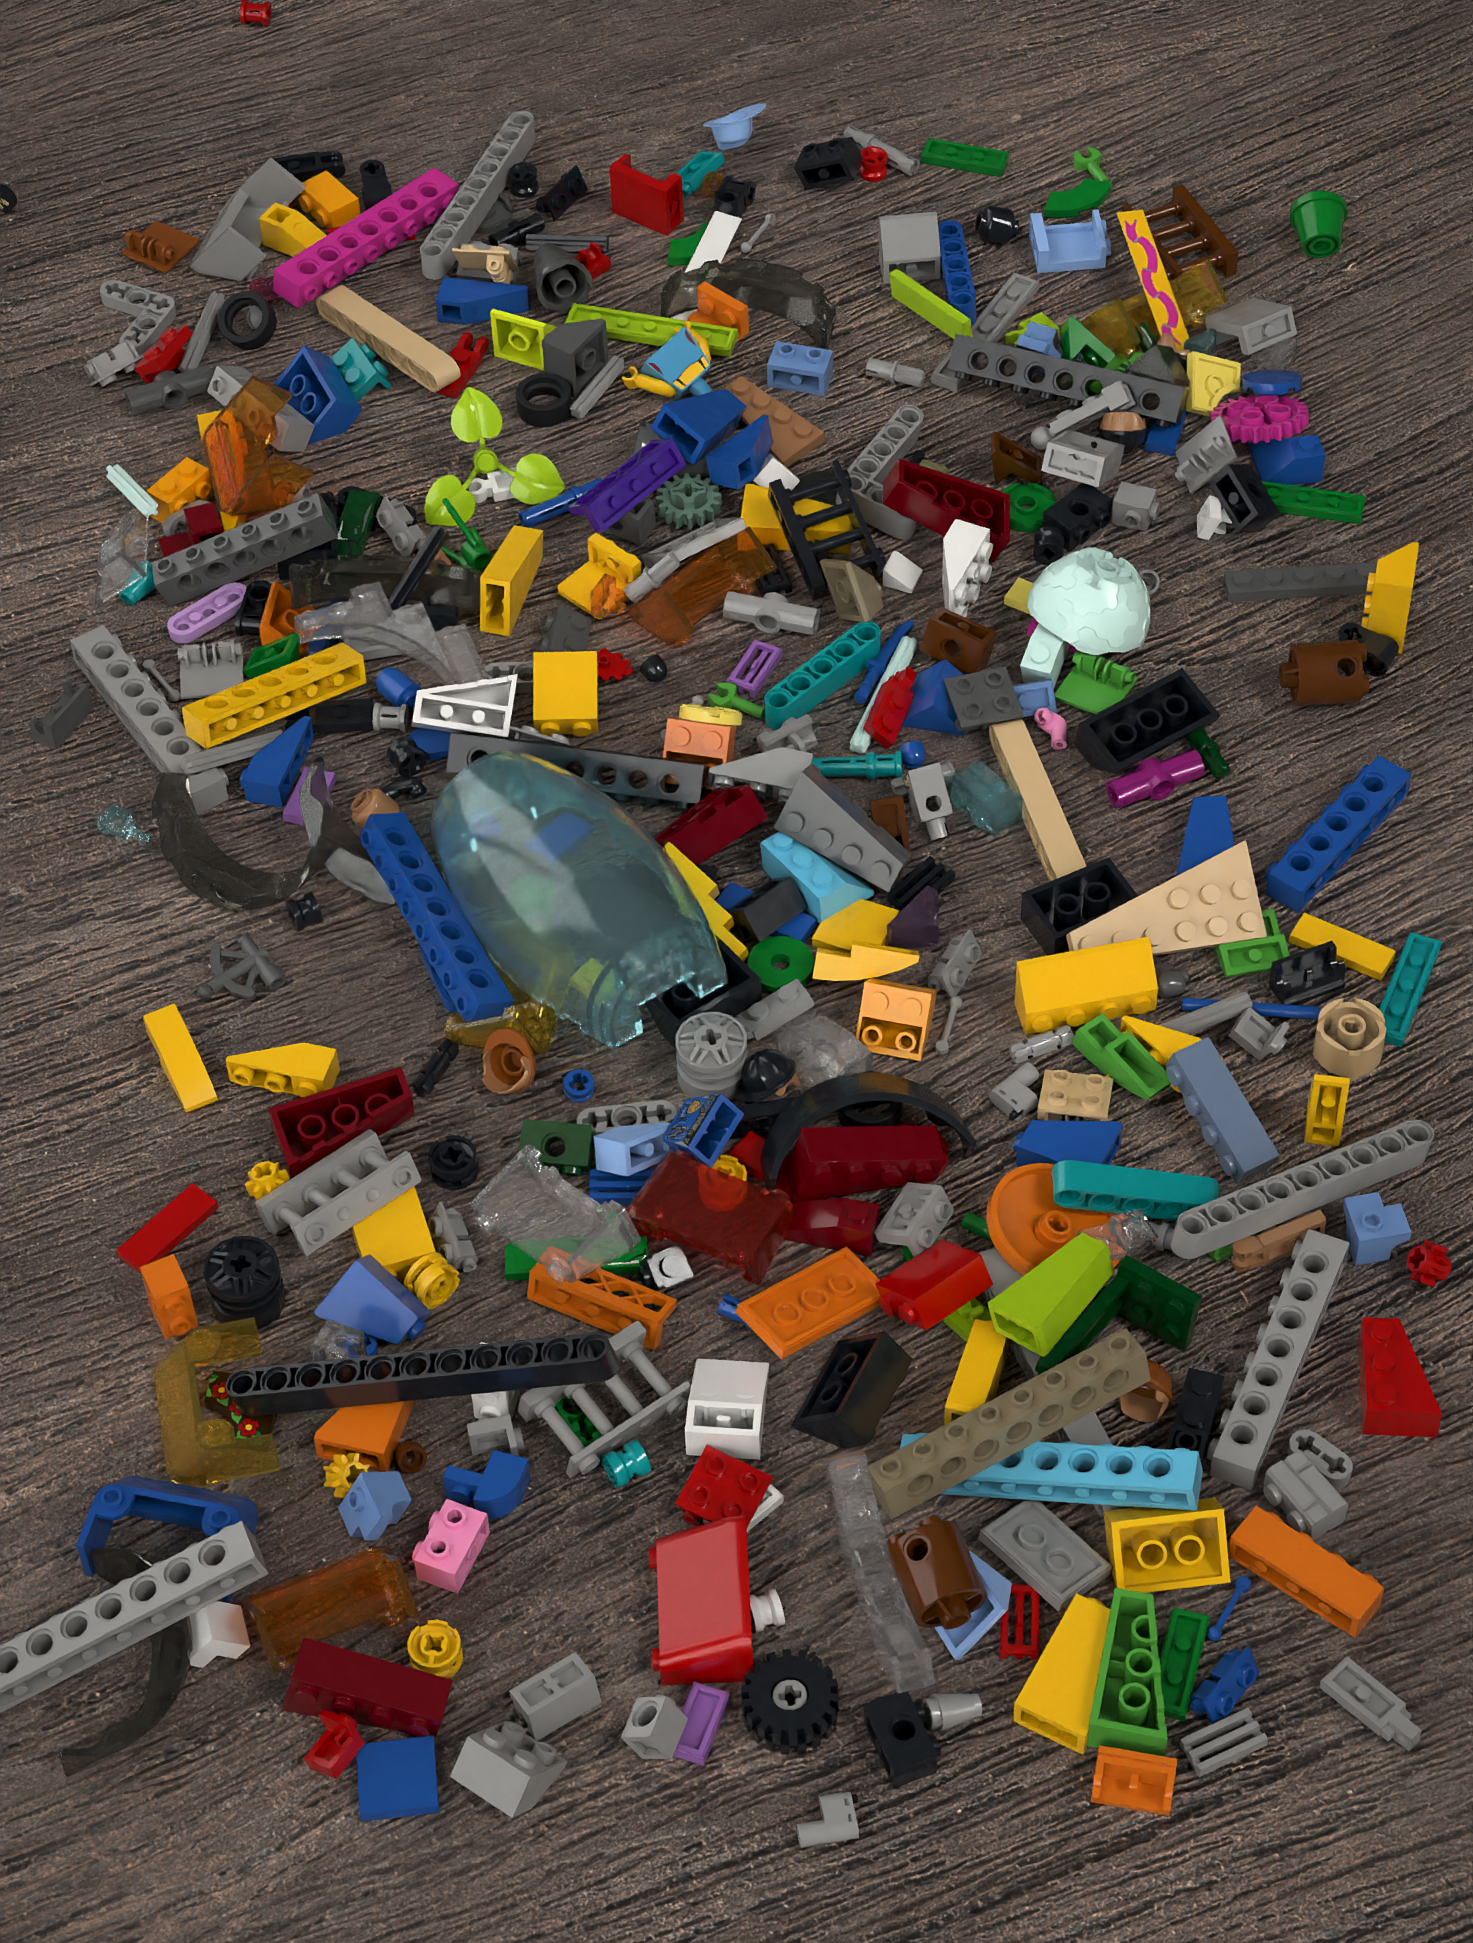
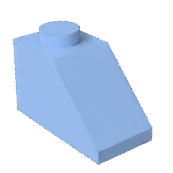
M671 1123L617 1126L594 1136L596 1170L630 1176L674 1157V1150L663 1141V1136Z

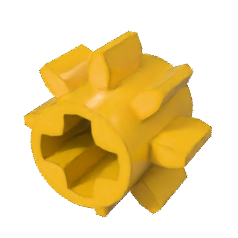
M264 1161L256 1164L248 1172L250 1181H247L245 1186L249 1196H254L256 1201L289 1181L290 1178L286 1169L281 1170L279 1162Z
M348 1453L347 1456L344 1454H334V1462L329 1466L323 1467L326 1471L324 1486L335 1488L334 1497L344 1498L359 1474L368 1472L367 1470L370 1465L358 1462V1453Z

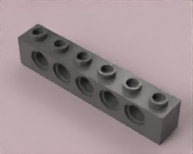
M319 493L152 562L154 585L168 604L173 607L338 538L334 515Z

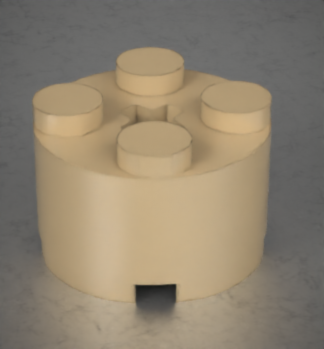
M1355 998L1354 1002H1343V999H1336L1328 1003L1319 1013L1313 1046L1314 1058L1329 1072L1340 1077L1350 1078V1081H1355L1359 1076L1370 1073L1379 1065L1383 1054L1386 1037L1383 1013L1375 1005L1363 999Z

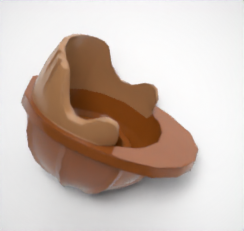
M510 1027L500 1028L490 1034L483 1052V1084L486 1085L488 1090L498 1094L522 1093L533 1083L537 1067L535 1056L527 1038L518 1030Z
M1147 1359L1151 1380L1120 1396L1118 1399L1120 1409L1125 1415L1140 1422L1151 1423L1160 1419L1167 1406L1172 1403L1173 1395L1171 1393V1378L1168 1372L1157 1362Z

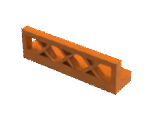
M551 1248L530 1270L527 1299L615 1335L638 1320L647 1330L643 1346L655 1350L661 1343L663 1323L675 1310L677 1299ZM551 1263L564 1267L566 1270L554 1271L548 1267ZM591 1278L598 1283L586 1284L580 1281V1279ZM623 1291L630 1296L619 1297L612 1294V1292ZM655 1304L662 1308L659 1312L644 1307V1305Z

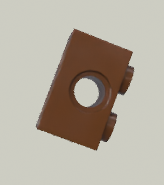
M942 607L929 618L920 651L929 654L931 658L937 661L946 659L962 673L980 672L989 663L998 632Z

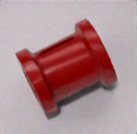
M242 0L239 13L241 24L257 22L262 23L263 26H269L272 16L271 3L264 2V4Z

